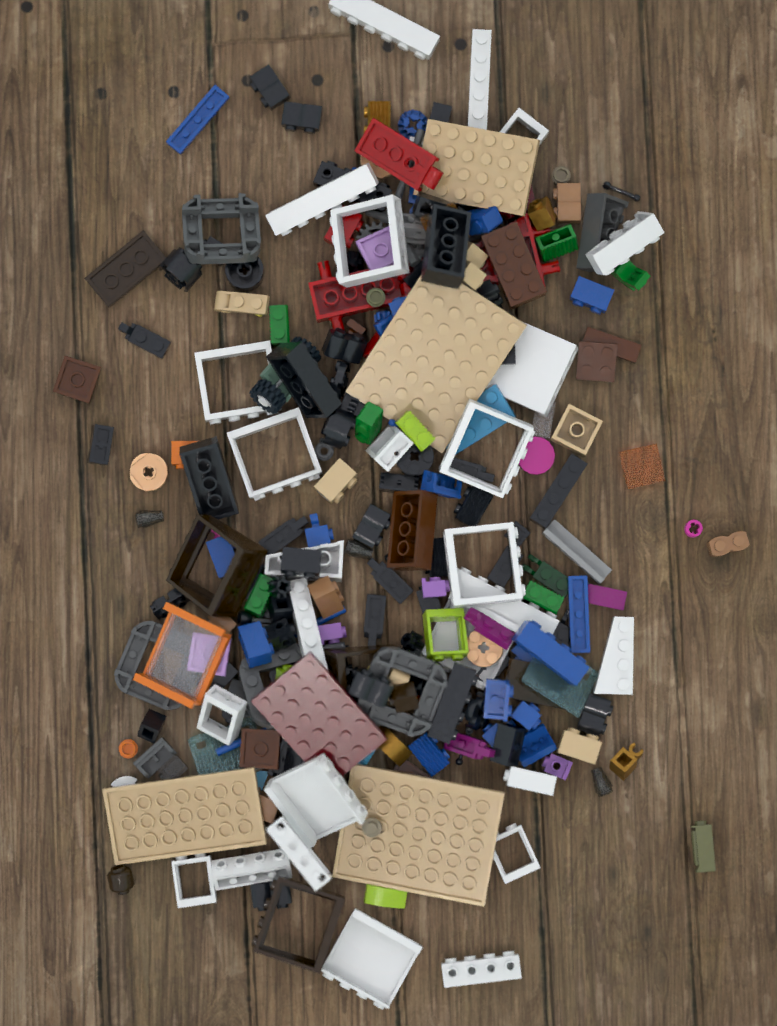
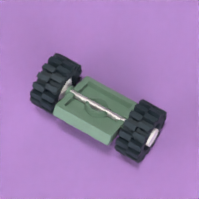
M297 336L293 338L291 342H302L307 346L309 354L317 363L321 360L319 350H316V347L312 346L310 341L307 342V339ZM269 363L259 375L262 379L255 384L249 394H251V398H254L253 401L257 402V405L261 406L264 411L267 410L268 413L276 414L292 396Z

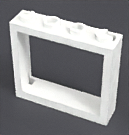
M392 194L330 210V225L333 229L332 243L335 247L334 261L337 264L336 279L340 285L348 288L410 273L400 198ZM387 206L394 265L349 276L342 217Z
M270 340L194 353L206 423L210 422V425L222 423L221 420L229 419V422L239 421L240 417L248 416V419L259 417V414L267 413V416L273 415L268 413L267 410L264 411L261 406L210 414L202 364L204 361L266 352V355L272 352Z
M469 398L439 466V472L503 498L511 490L512 484L510 482L512 477H516L519 472L520 466L518 464L520 459L523 460L527 454L528 449H526L528 441L532 442L535 434V431H533L534 427L532 424ZM475 409L525 429L499 487L450 467Z
M299 407L227 432L250 499L254 498L255 501L263 499L267 493H280L284 491L283 488L290 485L291 488L301 485V481L308 479L310 482L319 479V475L322 474ZM297 418L315 469L253 491L236 440Z
M513 522L444 529L443 539L452 608L515 602L523 599L525 585L521 584L520 578L523 576V568L518 562L521 552L520 547L516 546L518 529L514 527ZM507 530L515 593L461 599L453 536Z
M284 816L266 829L315 891L332 878V873L311 848L308 849ZM281 822L284 824V828L279 825Z

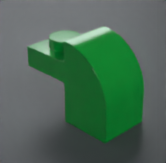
M630 260L623 265L619 264L616 266L615 270L611 273L618 281L632 291L635 289L639 291L650 278L647 271L637 268Z

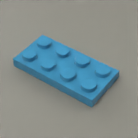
M497 384L485 390L477 400L479 403L516 417ZM475 409L455 455L507 422Z

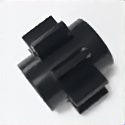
M349 250L347 252L349 273L357 272V270L361 271L363 257H360L358 252Z
M273 575V580L267 582L269 587L267 592L273 593V598H286V593L291 591V581L285 580L286 576L280 575L278 577Z
M413 630L411 633L404 634L401 638L402 649L406 651H422L424 648L422 639L424 637Z

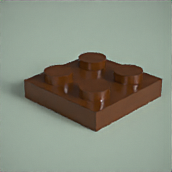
M579 341L576 379L614 382L618 344Z
M65 355L53 392L90 404L102 368Z
M242 728L239 767L279 770L281 735L276 730Z

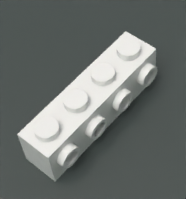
M282 849L211 860L212 877L216 891L271 882L273 879L277 880L278 875L292 878L290 859Z
M504 951L503 955L495 956V953L483 954V958H476L475 955L465 956L464 960L459 961L456 958H447L445 962L441 963L444 988L522 978L519 954H514V951Z

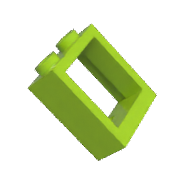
M464 608L425 610L422 617L427 658L433 659L436 662L444 661V659H452V661L463 660L469 653ZM456 621L459 650L434 652L430 622Z

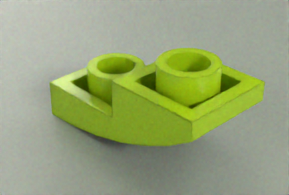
M366 884L364 903L405 909L406 891Z

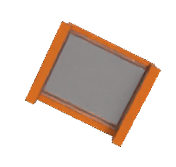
M166 602L163 609L169 612L143 673H135L133 680L193 709L194 705L202 706L205 693L210 688L232 634L226 633L225 629Z

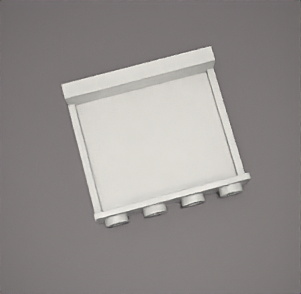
M527 324L515 343L516 364L501 365L485 390L497 384L506 399L538 412L539 415L547 418L576 356L578 347L571 342Z
M450 595L444 609H454L452 608ZM480 605L459 607L464 608V615L472 607L514 633L520 628L519 625ZM465 620L468 637L471 632L475 631V627L472 623ZM456 621L436 623L432 631L434 652L459 650ZM512 641L507 650L503 648L502 656L495 664L486 667L487 670L482 671L479 678L483 682L477 680L476 687L484 690L486 679H495L514 641ZM483 642L482 645L478 646V649L481 650V653H485L486 650H489V646H486V643ZM424 646L422 650L423 656L425 658H427L426 646ZM467 656L461 661L444 659V661L438 662L449 673L455 662L476 669V674L482 668L474 665L468 660Z
M324 753L269 779L264 789L308 849L314 847L318 839L358 821L362 825L368 814L365 806L359 802L354 791L348 787L342 775L336 771L332 762Z
M355 908L323 964L321 971L324 972L323 976L331 981L333 979L340 981L339 985L347 990H350V988L356 990V995L365 1000L367 998L374 1001L373 1004L383 1010L386 1007L389 1009L423 946Z

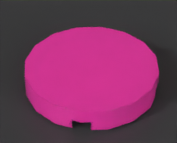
M533 437L532 442L528 441L526 449H528L527 454L523 460L520 459L519 466L529 474L539 475L551 468L554 463L555 452L549 441L542 437Z

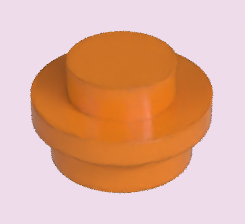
M126 739L120 743L119 753L122 757L129 759L136 756L138 745L134 740Z

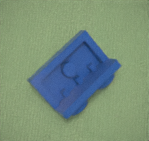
M486 679L484 718L500 719L503 722H507V718L511 717L512 705H509V698H513L514 686H510V680Z
M544 724L537 726L535 730L532 729L525 733L519 758L523 767L533 764L535 761L557 750Z

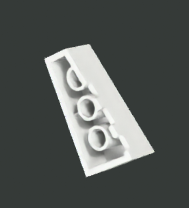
M638 211L634 215L635 219L627 220L622 224L623 229L612 232L608 241H601L585 254L596 274L605 276L611 274L616 266L627 263L630 260L629 257L633 254L641 253L645 250L644 247L649 243L653 244L660 239L659 236L664 234V231L654 213Z
M344 540L302 548L322 550L320 576H315V579H307V581H316L328 575L331 582H342ZM282 552L266 555V576L272 578L273 575L278 577L284 575L280 570ZM296 575V577H286L285 579H301L304 578V575Z
M634 617L612 618L592 694L633 695Z

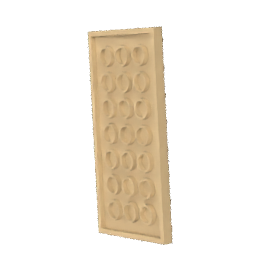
M255 767L102 789L115 865L267 844Z

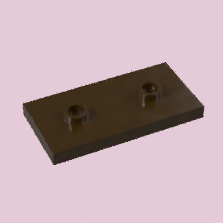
M143 230L84 279L107 307L110 308L157 270L166 257Z
M509 659L505 680H510V686H514L513 699L574 712L579 683L577 686H571L544 665Z

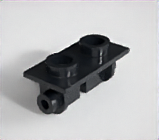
M175 588L167 593L170 598L169 600H166L163 595L153 601L150 608L159 620L167 617L169 613L163 609L166 602L182 608L191 600Z

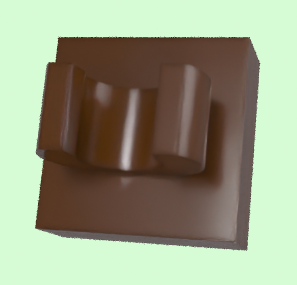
M351 318L346 324L351 327L347 334L359 333L364 335L367 331L366 328Z

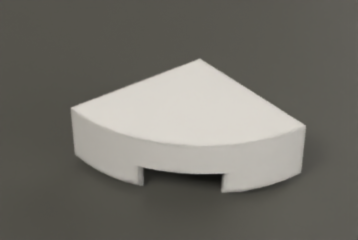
M123 776L113 781L111 786L135 784L138 779L132 776Z

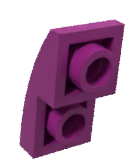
M588 584L589 604L624 610L627 596L626 591Z

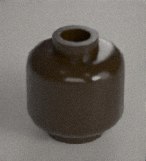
M125 865L112 867L111 871L107 874L111 891L118 893V895L129 893V890L134 886L131 869Z

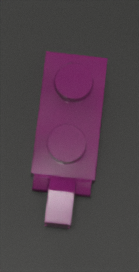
M470 607L464 619L472 623L475 631L507 650L513 641L511 639L515 633L482 612Z
M460 732L457 733L455 741L451 740L450 744L444 742L443 747L446 750L482 760L483 756L494 758L496 751L486 747L487 742Z

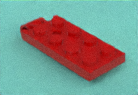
M376 118L371 120L354 150L419 192L423 189L421 188L422 184L435 190L444 174L433 166L435 161L438 162L440 158ZM411 160L415 162L413 167H409V161Z

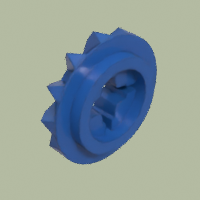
M413 109L405 111L398 121L400 134L409 140L410 137H415L417 132L413 127L407 128L410 125L409 118L413 122L419 121L416 124L417 130L426 131L427 126L426 116L421 111Z

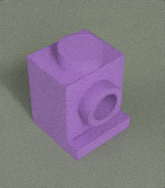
M441 577L429 578V582H426V578L421 579L423 598L447 596L446 592H450L449 580H441Z
M341 622L318 626L322 645H325L324 641H328V644L339 643V639L347 637L346 628L341 626Z
M551 753L549 756L546 755L543 760V771L566 780L573 762ZM555 762H558L560 764V768L558 770H555L553 768V764Z

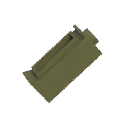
M706 820L695 821V825H690L693 828L691 830L694 865L696 866L694 872L716 871L712 824H707Z

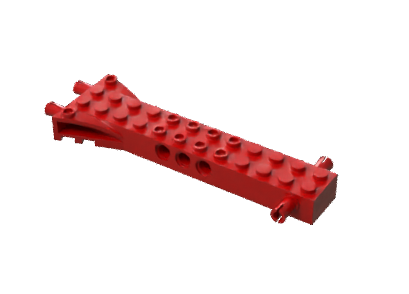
M526 213L525 216L516 221L545 287L544 275L560 272V266H558V260L541 264L534 240L535 237L548 233L551 229L549 227L537 231L535 227L531 226L528 213ZM481 241L475 244L485 253ZM487 257L484 266L480 268L486 274L483 283L490 279L492 284L496 283L499 285ZM324 261L325 269H323L322 262L317 263L321 280L308 283L317 323L331 321L332 329L340 328L343 330L342 318L389 307L388 303H391L397 297H407L411 291V288L403 280L407 274L347 288L340 285L336 277H332L329 261ZM409 264L410 272L414 267H411V265ZM369 269L349 273V276L369 271ZM372 288H380L385 293V302L380 307H372L366 300V295Z

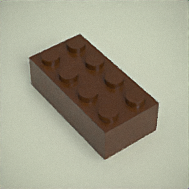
M517 221L481 236L480 241L485 253L488 255V260L510 310L546 296L547 291Z
M425 490L394 491L387 568L400 571L431 570L438 494Z

